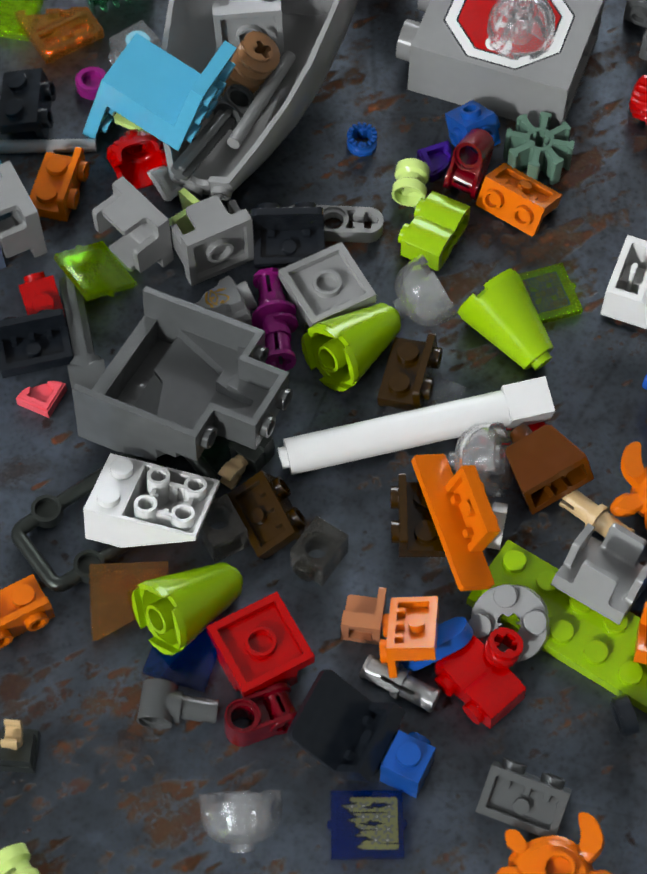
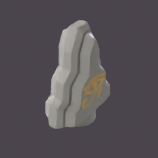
M229 275L219 280L217 286L205 292L201 300L194 303L249 325L252 324L250 311L258 307L246 280L236 284Z

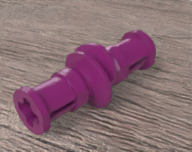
M274 267L260 269L253 276V284L258 289L259 298L258 307L252 313V326L265 331V347L269 349L265 363L288 371L296 365L297 360L295 353L291 350L290 343L291 333L296 331L298 327V320L295 317L297 310L294 304L286 301L283 293V284L279 279V269ZM267 275L270 277V284H267ZM279 356H282V365L279 364Z

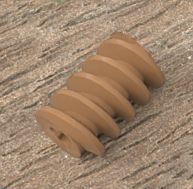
M252 31L245 36L232 57L231 61L236 66L227 79V85L221 96L233 84L243 85L251 90L253 94L258 90L260 85L264 83L280 62V52L272 38L260 31Z

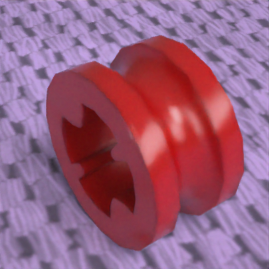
M496 628L490 633L483 648L484 656L495 667L504 669L512 667L522 653L524 647L523 640L516 631L510 628ZM501 644H505L509 647V649L503 652L500 651L498 647L501 646Z

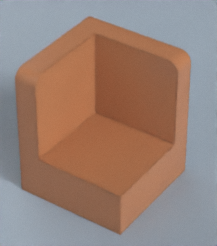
M379 587L377 598L352 594L347 596L346 607L343 610L341 620V640L375 645L380 644L387 588Z

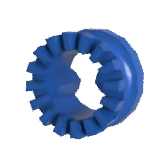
M359 122L358 125L353 124L347 132V148L350 153L359 157L373 154L377 148L378 136L375 127H372L371 124L366 125L365 122L363 124ZM358 137H359L360 139H362V140L368 138V139H370V141H367V144H366L365 142H362V141H361V142H357V141L354 142V139H355V138H358Z

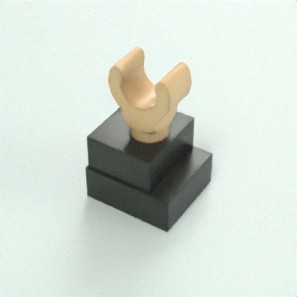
M263 437L256 450L233 441L229 446L231 459L218 472V475L222 476L220 482L232 490L240 481L246 468L257 474L275 454L273 437Z
M4 719L5 727L0 730V771L35 774L41 738L40 731L38 729L23 728L22 720Z

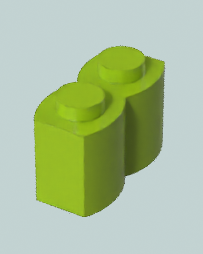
M432 191L426 199L421 198L416 205L414 219L410 224L405 223L399 233L398 243H401L400 255L439 271L469 223L471 206L435 191Z

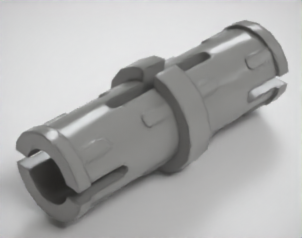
M371 654L365 660L359 674L360 678H364L390 691L389 696L395 699L402 697L429 713L434 709L442 691L411 676V671L404 667L398 670V678H389L388 664H381L380 660Z

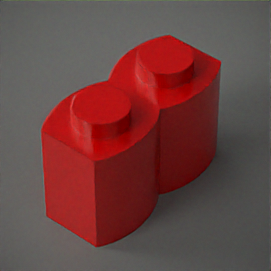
M473 635L465 647L435 663V674L437 675L435 681L446 695L451 697L454 694L463 701L464 705L462 708L471 721L477 725L482 722L491 729L525 699L526 687L510 669L498 668L490 664L484 656L483 648L485 645Z

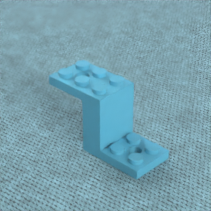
M136 33L101 80L82 134L88 138H96L101 130L107 133L114 123V115L117 112L173 149L179 151L185 141L191 143L202 127L200 124L204 118L208 119L218 104L217 99L226 87V81L236 66L231 60L237 48L224 40L204 71L200 74Z

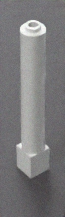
M546 376L503 385L501 390L284 438V446L278 447V454L282 470L289 468L291 475L503 427L512 429L519 425L550 421L555 408Z

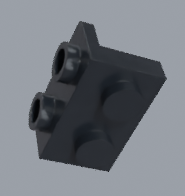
M42 68L4 72L0 99L1 134L35 131L38 139H48L49 128L53 126L51 103L56 99V90L53 81L48 80Z
M46 309L36 314L22 317H7L0 321V371L2 378L69 365L71 360L74 359L63 309Z

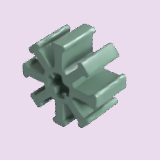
M542 111L540 112L538 127L535 128L527 119V114H522L517 117L515 131H512L511 128H508L506 131L503 158L508 157L507 164L519 171L527 168L526 175L537 181L539 171H542L550 180L549 184L554 185L560 181L562 168H565V170L570 169L575 144L574 140L569 142L571 127L566 121H563L562 125L549 130L552 114Z

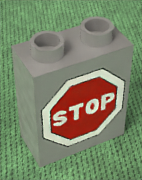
M418 0V10L425 12L421 22L406 19L397 42L396 58L409 62L408 90L459 105L475 100L487 109L493 110L497 116L514 121L517 120L518 116L527 114V119L535 127H538L540 112H549L552 114L549 130H552L562 125L563 121H566L598 38L605 0Z

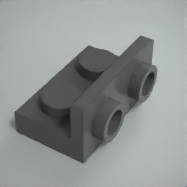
M504 757L502 763L494 761L475 812L541 837L557 835L572 789L564 786L566 780L547 772H542L541 777L525 772L527 768L525 764Z

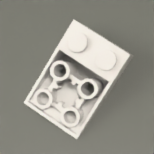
M627 235L606 289L600 314L647 329V241Z
M110 453L83 508L85 539L120 548L196 541L220 485V480Z

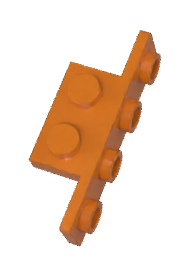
M445 454L415 455L411 463L458 589L460 591L490 589L494 585V580L483 550L500 533L497 517L493 513L487 498L485 486L480 480L475 465H462L453 475Z

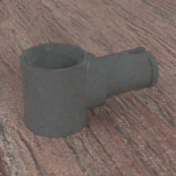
M156 678L147 679L142 684L136 721L140 725L152 729L171 728L173 722L179 723L180 719L216 724L219 699L184 695V691L178 690V686L174 682Z

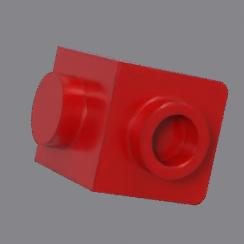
M44 271L23 277L25 283L18 285L27 315L36 314L46 309H63L53 275L45 277Z

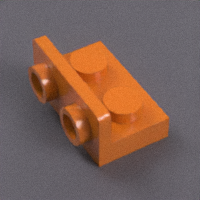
M75 147L72 156L50 152L45 153L30 193V198L38 211L39 217L67 222L71 210L78 207L80 199L79 188L81 182L87 181L90 164L85 160L83 148Z
M503 163L485 176L476 205L524 233L534 236L538 232L543 218L558 207L562 194Z
M34 574L0 590V649L6 647L15 637L27 631L33 632L43 628L50 619L55 617L51 602L43 593Z
M438 596L391 597L389 614H383L382 617L383 637H387V639H380L379 644L381 664H388L389 678H398L399 661L436 660L439 621Z

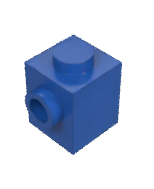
M398 730L381 764L380 781L417 798L434 764L436 747L432 746L431 742L421 734L416 732L406 734Z

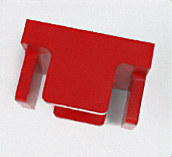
M277 591L206 626L207 633L217 650L218 661L234 691H240L243 697L279 682H287L291 687L298 682L297 672L315 662L312 650Z

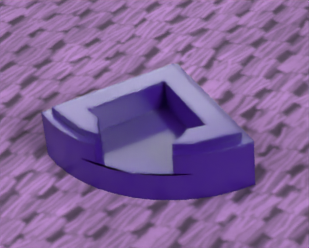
M449 140L417 150V159L425 162L430 168V183L441 178L449 168L451 161V145Z

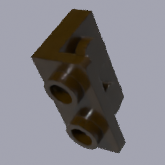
M428 333L426 342L394 338L377 397L378 405L409 411L422 408L424 400L431 399L434 388V378H431L433 369H439L443 352L441 347H437V335L435 333Z
M263 470L228 493L226 497L257 557L266 560L292 541L297 540L305 543L310 538L305 530V527L308 525L305 517L297 507L292 506L288 499L291 492L285 481L281 477L277 476L275 478Z
M399 473L398 486H391L390 488L391 509H398V520H391V543H398L399 557H445L444 549L419 482H406V473Z

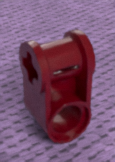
M479 128L472 129L457 144L444 179L445 188L451 189L454 187L469 193L470 198L477 200L484 178L488 174L487 170L494 149V140L489 132ZM470 146L473 147L478 153L472 151Z
M279 682L259 692L232 701L227 706L224 714V730L229 742L235 746L245 747L269 737L287 733L297 714L289 695L292 691L289 683ZM245 717L253 723L247 728H238L233 724V721L237 718Z

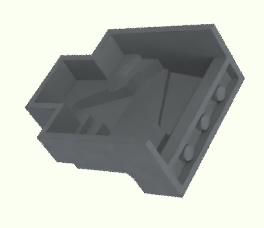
M145 286L142 291L143 318L92 390L75 384L72 388L78 436L114 451L157 461V458L164 454L173 457L182 455L197 461L205 448L210 449L217 435L256 450L263 437L268 438L275 427L276 416L280 410L285 411L288 408L293 395V390L289 389V372L265 363L269 349L265 347V331Z

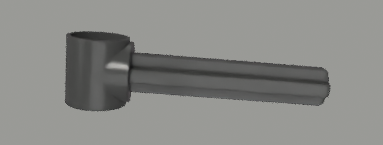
M233 84L227 88L213 111V118L171 166L174 179L180 181V179L187 181L229 130L235 129L255 98L251 90L239 84Z
M65 273V276L59 279V285L74 358L67 365L71 388L78 384L92 390L106 370L104 358L101 359L94 351L82 287L71 273Z

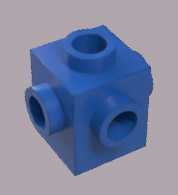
M475 100L445 113L449 137L455 147L469 131L476 128L489 132L494 140V146L501 143L498 131L500 128L498 116L493 110L487 109ZM470 146L472 151L478 153L473 147Z

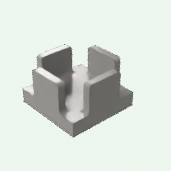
M229 0V4L220 6V2H213V21L217 50L224 40L237 48L248 33L260 31L274 40L278 46L281 58L285 52L281 0H274V2H265L264 0Z
M10 160L0 164V216L11 213V217L0 221V247L3 255L6 258H10L29 249L34 258L48 253L36 207Z
M122 176L112 183V196L92 210L94 227L101 234L111 226H114L124 235L109 246V251L128 271L132 272L137 269L142 273L156 262L164 268L174 260L169 219Z
M217 195L187 206L186 215L195 230L184 235L177 224L170 226L172 246L184 265L185 276L191 287L254 260L252 219L247 209L241 210L235 199L228 202V212Z
M339 242L278 270L279 279L287 291V301L295 305L297 310L295 317L303 332L307 331L313 324L376 303L377 294L343 242Z
M588 523L574 540L563 565L555 574L551 585L620 625L647 587V563L645 566L639 563V558L647 541L623 526L613 523L604 541L601 542L591 536L595 527Z

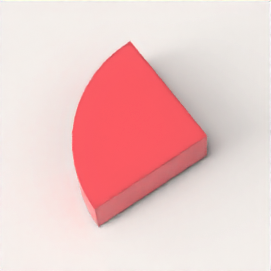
M54 380L32 388L29 386L16 397L17 405L50 418L65 395L67 386L66 383Z

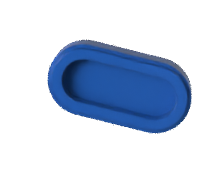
M465 617L449 619L438 625L436 660L400 662L404 668L410 671L420 670L465 647L472 639L474 631Z

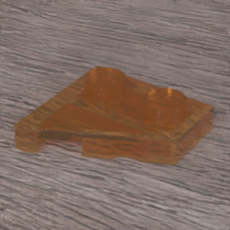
M87 6L71 7L67 10L59 8L45 9L46 14L26 15L25 10L15 12L17 23L46 65L104 38L102 26Z
M168 561L89 565L91 641L99 640L136 619L132 608L131 595L133 590L139 588L137 585L144 580L169 575Z

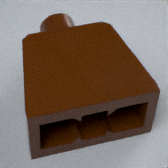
M519 425L511 432L510 439L513 444L508 446L504 452L532 515L595 479L585 453L552 425H544L534 432L528 425Z

